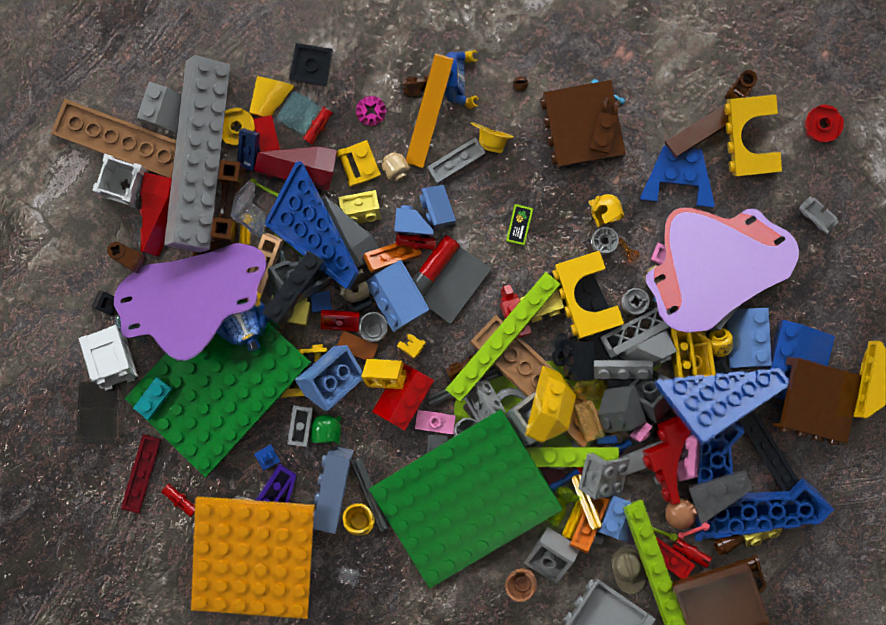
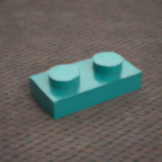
M156 377L133 409L147 420H151L173 388Z

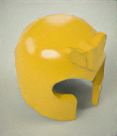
M614 195L596 196V199L588 201L589 205H591V213L597 228L604 223H612L624 218L621 202Z
M353 504L345 510L343 523L345 529L350 534L355 536L368 535L374 528V515L364 504Z

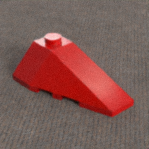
M144 172L139 190L140 197L142 198V209H140V215L142 216V227L140 228L141 252L159 257L165 243L172 178Z

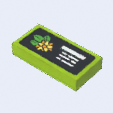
M514 205L506 242L525 245L533 208Z

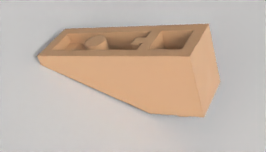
M270 233L262 235L258 249L262 251L266 259V269L257 289V292H260L261 295L269 281L268 268L276 265L285 242L282 238ZM252 267L249 273L258 271L259 267Z

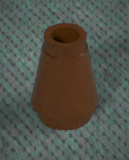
M736 534L731 535V537L717 538L713 545L720 556L723 554L727 555L743 543L744 539L742 535Z

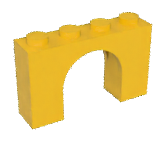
M763 95L727 99L724 110L725 115H728L729 122L726 123V132L730 135V142L727 143L728 153H731L732 160L729 161L730 172L734 176L781 172V152L754 154L745 148L741 139L742 129L748 120L756 116L778 114L777 96Z
M600 250L554 266L555 270H552L553 277L561 284V288L558 291L561 300L565 299L567 306L564 309L567 318L571 317L573 325H570L573 336H577L579 340L624 324L618 306L599 312H588L577 304L574 297V289L580 279L606 269Z

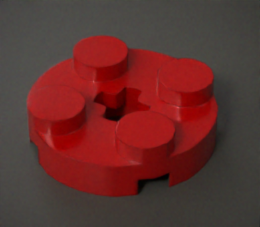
M819 105L813 108L805 118L804 127L806 135L818 143L832 142L843 131V117L840 116L835 107ZM823 119H825L826 123L829 124V126L825 127L824 129L821 128V125H819V122H822Z

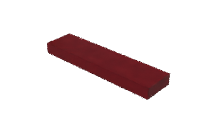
M142 434L120 509L140 514L162 439Z

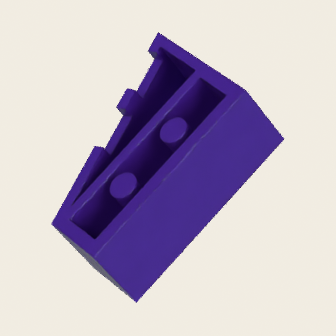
M279 463L254 501L289 503L296 473Z

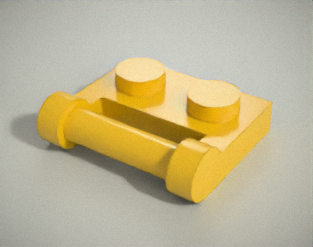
M367 140L337 151L336 156L340 158L348 178L347 184L349 188L381 176ZM352 153L361 177L355 178L347 155Z

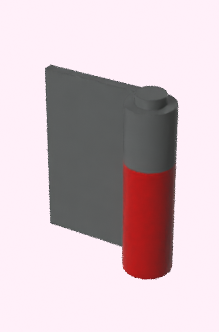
M445 235L412 280L429 309L449 324H452L492 269L464 250L451 237Z

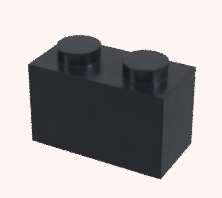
M586 339L564 340V379L571 381L594 380V341Z

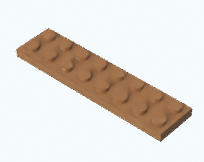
M64 99L50 134L104 155H111L120 161L133 165L134 163L142 165L147 171L160 176L172 178L177 140Z
M495 315L470 341V344L479 351L503 321ZM516 338L493 364L526 397L536 391L542 366L553 369L521 338ZM569 384L576 394L569 429L565 433L579 447H585L602 428L598 416L599 411Z

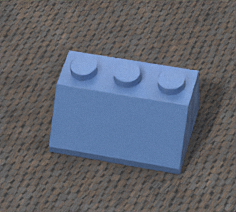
M401 260L383 269L366 281L370 293L393 332L409 325L430 310Z
M768 308L736 310L726 322L727 330L733 336V350L728 354L729 368L772 366Z
M347 345L333 346L298 376L295 381L307 398L323 410L328 411L363 380L361 377L363 371Z

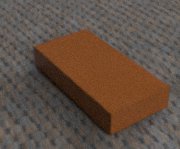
M345 331L342 332L337 346L347 345L353 356L363 360L374 359L379 346L376 343H370L361 337Z

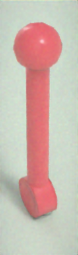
M705 522L702 526L690 531L679 532L678 537L684 539L685 536L695 532L706 531L710 525Z

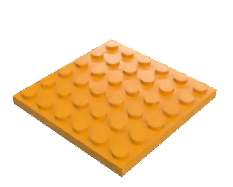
M197 496L195 500L191 610L308 619L315 505Z

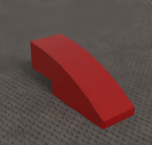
M273 116L253 119L255 130L260 133V151L281 150Z

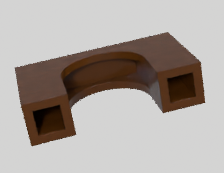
M221 160L218 179L222 184L221 207L218 218L213 217L210 236L217 243L234 244L237 240L246 173L240 162Z

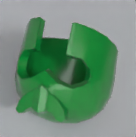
M325 414L315 417L311 422L310 441L332 445L333 441L339 446L341 416L333 417Z

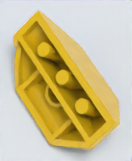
M672 328L670 338L677 352L671 354L674 378L716 375L711 340L699 331L684 332Z
M881 341L868 342V348L865 351L859 374L862 376L854 417L868 418L886 405V348Z
M542 366L525 433V436L541 443L569 429L576 394L561 373L546 366Z

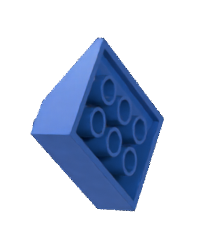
M781 320L778 322L771 350L772 366H768L767 370L780 368L785 376L790 379L792 366L785 365L787 357L801 358L828 366L835 336L802 324ZM787 388L772 399L785 402Z

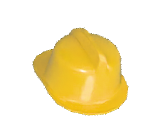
M471 122L472 125L479 128V142L485 150L502 153L508 138H514L510 134L491 130Z

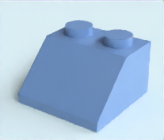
M411 206L396 208L395 236L401 234L433 238V229L416 210L412 209Z
M614 495L610 496L609 503L601 520L602 527L597 529V531L634 545L635 541L623 509L624 506L632 502Z

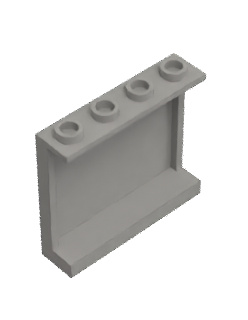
M595 577L594 580H589L585 586L587 591L583 597L579 596L574 603L575 609L572 613H567L563 622L565 623L564 625H652L656 619Z

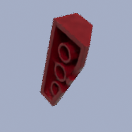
M312 146L287 150L261 151L257 154L254 171L287 180L296 161H301L315 187L329 191L337 150Z

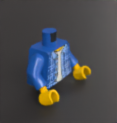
M472 50L465 53L449 52L446 54V57L453 58L454 61L444 96L449 102L460 105L465 104L468 109L478 107L474 103V101L479 99L477 96L469 98L465 96L464 60L468 63L478 61V59H473V53H477V51Z
M257 292L258 299H256L252 308L225 317L216 330L223 339L231 344L239 346L247 344L250 352L261 348L257 338L265 334L264 329L267 327V320L262 314L265 306L260 301V292Z

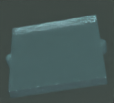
M293 91L276 119L286 124L289 129L292 128L303 135L319 111L320 106L310 101L309 97H304L298 92Z

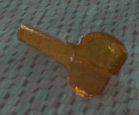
M622 237L619 238L620 244L627 252L626 257L629 261H633L630 257L632 252L637 257H640L638 251L632 250Z

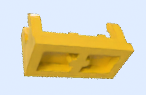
M407 334V339L409 340L407 344L409 346L400 341L397 347L415 360L425 347L426 342L424 340L420 341L411 334Z
M367 359L361 377L367 387L403 389L406 370H402L403 361Z

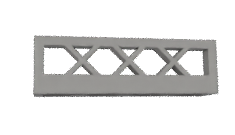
M658 307L600 337L611 358L670 327L664 321L656 319ZM668 309L666 312L668 315H671V312ZM642 319L651 321L648 330L640 328ZM625 328L635 329L633 338L624 336ZM610 336L619 338L618 345L614 348L610 346L607 340Z

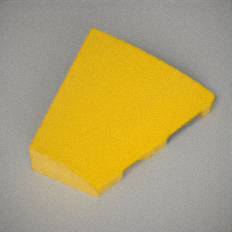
M257 76L249 112L250 115L260 118L273 116L275 110L281 106L290 91H293L294 85Z

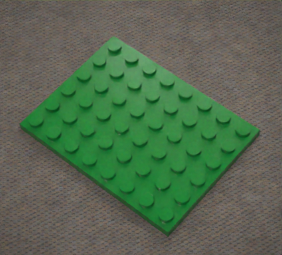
M244 298L237 301L238 305L247 303ZM268 321L267 327L264 329L265 334L257 338L261 347L257 351L250 352L247 344L242 346L231 344L215 332L203 350L190 359L178 360L166 353L125 397V400L134 408L156 377L173 388L151 420L147 421L206 478L295 382V379L312 363Z
M499 409L369 488L429 588L563 510L502 409Z

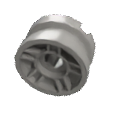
M609 227L599 228L591 238L593 250L595 252L600 250L601 255L611 254L619 243L617 233ZM607 237V238H608V240H607L608 243H607V244H603V243L601 242V239Z
M640 288L628 290L621 300L623 310L632 316L644 313L650 304L648 294ZM634 298L639 301L637 306L631 303Z

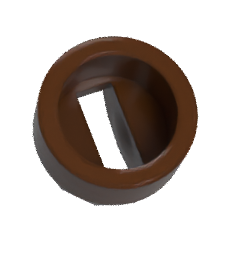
M518 76L513 81V88L517 92H524L528 87V80L523 76ZM525 81V84L516 85V82Z

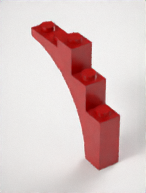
M679 416L657 424L659 428L657 431L662 443L642 450L644 455L642 460L645 467L655 472L656 479L661 483L663 489L661 490L663 499L672 505L680 503L677 489V469L683 446L691 433Z

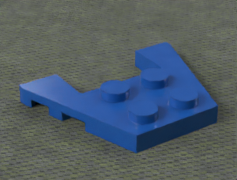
M664 145L640 196V201L657 202L659 183L698 187L696 207L714 208V199L702 149L692 148L675 159L666 145Z

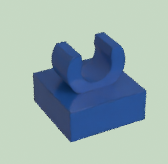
M272 444L254 454L263 471L281 461Z

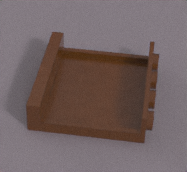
M611 80L543 93L540 103L542 110L545 109L546 117H544L545 128H549L550 135H547L548 144L553 147L554 152L551 154L552 164H556L557 169L568 165L625 156L626 152L619 117L617 118L609 154L590 149L604 97L609 98L605 113H613L615 97Z
M787 357L785 365L792 366L781 422L773 423V426L780 427V431L785 433L795 431L796 435L807 438L808 435H811L812 440L823 442L826 439L828 444L839 446L840 443H848L862 375L801 358Z
M747 558L672 582L674 593L677 596L687 625H770Z

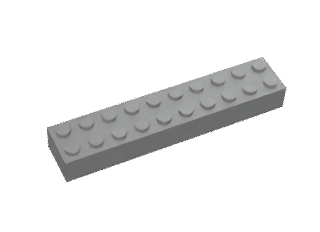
M197 55L186 60L164 246L201 253L210 249L230 64Z

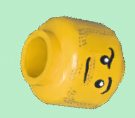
M721 328L719 331L709 333L708 338L711 340L713 355L722 357L731 353L733 350V336L730 331Z

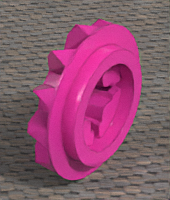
M374 95L365 96L357 104L356 115L363 124L374 126L381 123L385 118L386 106L380 98ZM366 106H369L370 108L375 106L374 111L376 112L377 116L373 113L367 115L368 110Z

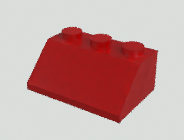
M404 364L402 370H406L403 389L386 388L372 412L406 431L434 380Z

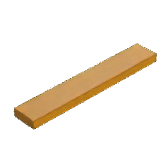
M437 53L434 55L406 157L408 164L421 168L424 167L453 65V58Z

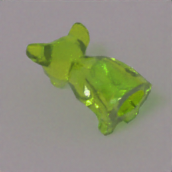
M558 487L557 500L563 510L547 519L557 529L564 519L567 503L575 502L580 498L579 495H574L573 491L568 487Z

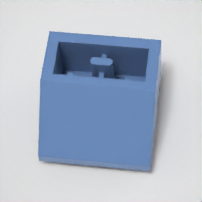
M444 185L423 188L422 194L419 196L422 208H427L428 213H425L428 225L430 227L433 226L435 231L456 224Z

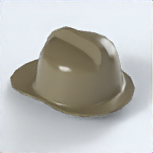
M630 547L617 550L611 560L616 583L623 592L635 594L641 591L646 583V572L640 555L635 549Z

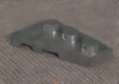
M746 469L689 486L701 525L752 490Z

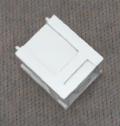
M105 154L102 160L104 163L98 181L94 184L93 191L104 199H110L138 209L140 205L139 190L144 172H149L142 165L126 163ZM128 180L130 187L122 190L121 182Z
M116 325L79 338L91 381L93 383L96 382L102 390L113 389L112 385L126 380L129 383L135 381L134 378L138 377L127 338L122 335Z

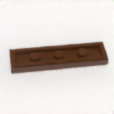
M724 105L665 141L664 144L675 159L726 127V123L729 122L728 115H725Z

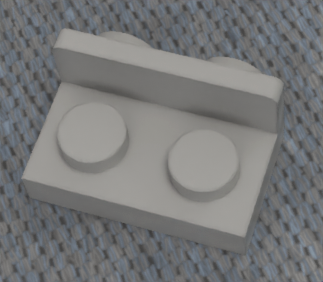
M488 380L479 381L464 398L477 422L499 409H502L504 413L506 412Z

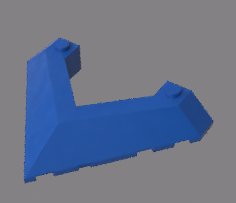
M738 421L703 445L700 444L698 483L733 473L731 446L744 433V426ZM802 478L790 491L745 494L706 522L710 525L709 529L695 532V542L708 538L717 539L731 537V535L736 534L744 535L772 531L778 528L786 529L806 524H821L834 508L816 488ZM698 514L696 517V528L702 526Z

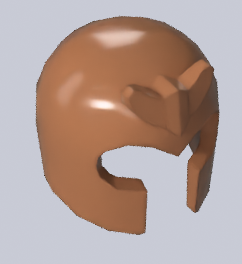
M680 497V503L675 505L668 503L665 509L667 522L673 528L680 530L691 527L698 514L695 505Z
M521 568L511 572L505 583L507 595L512 600L518 602L531 598L537 589V580L532 570Z

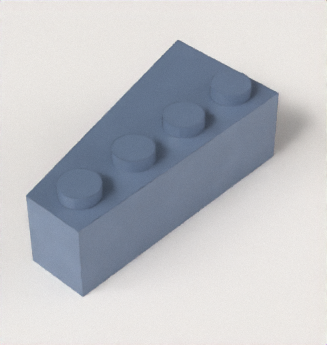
M331 446L327 456L323 455L321 467H324V472L319 475L318 485L321 486L320 492H316L314 504H317V508L314 511L313 529L336 533L343 505L342 499L346 491L345 483L351 467L349 463L353 457L354 450Z

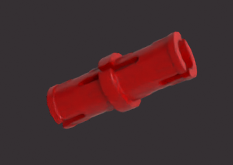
M323 107L315 121L312 120V125L303 139L313 145L320 132L325 130L324 126L333 115V112Z
M401 234L396 236V246L412 247L414 250L418 248L435 249V238Z
M170 483L163 488L161 493L170 499L176 508L179 507L190 518L195 514V505L186 498L185 494L178 492Z
M679 537L675 540L681 547L674 543L673 549L686 555L688 560L692 559L704 566V568L708 567L709 564L702 559L711 562V556L699 551L698 547L689 545Z

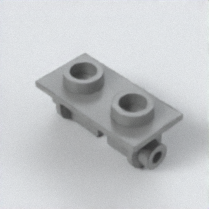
M809 196L799 207V210L802 211L805 217L810 218L820 230L828 234L839 221L828 209L822 213L820 210L824 206L815 197Z

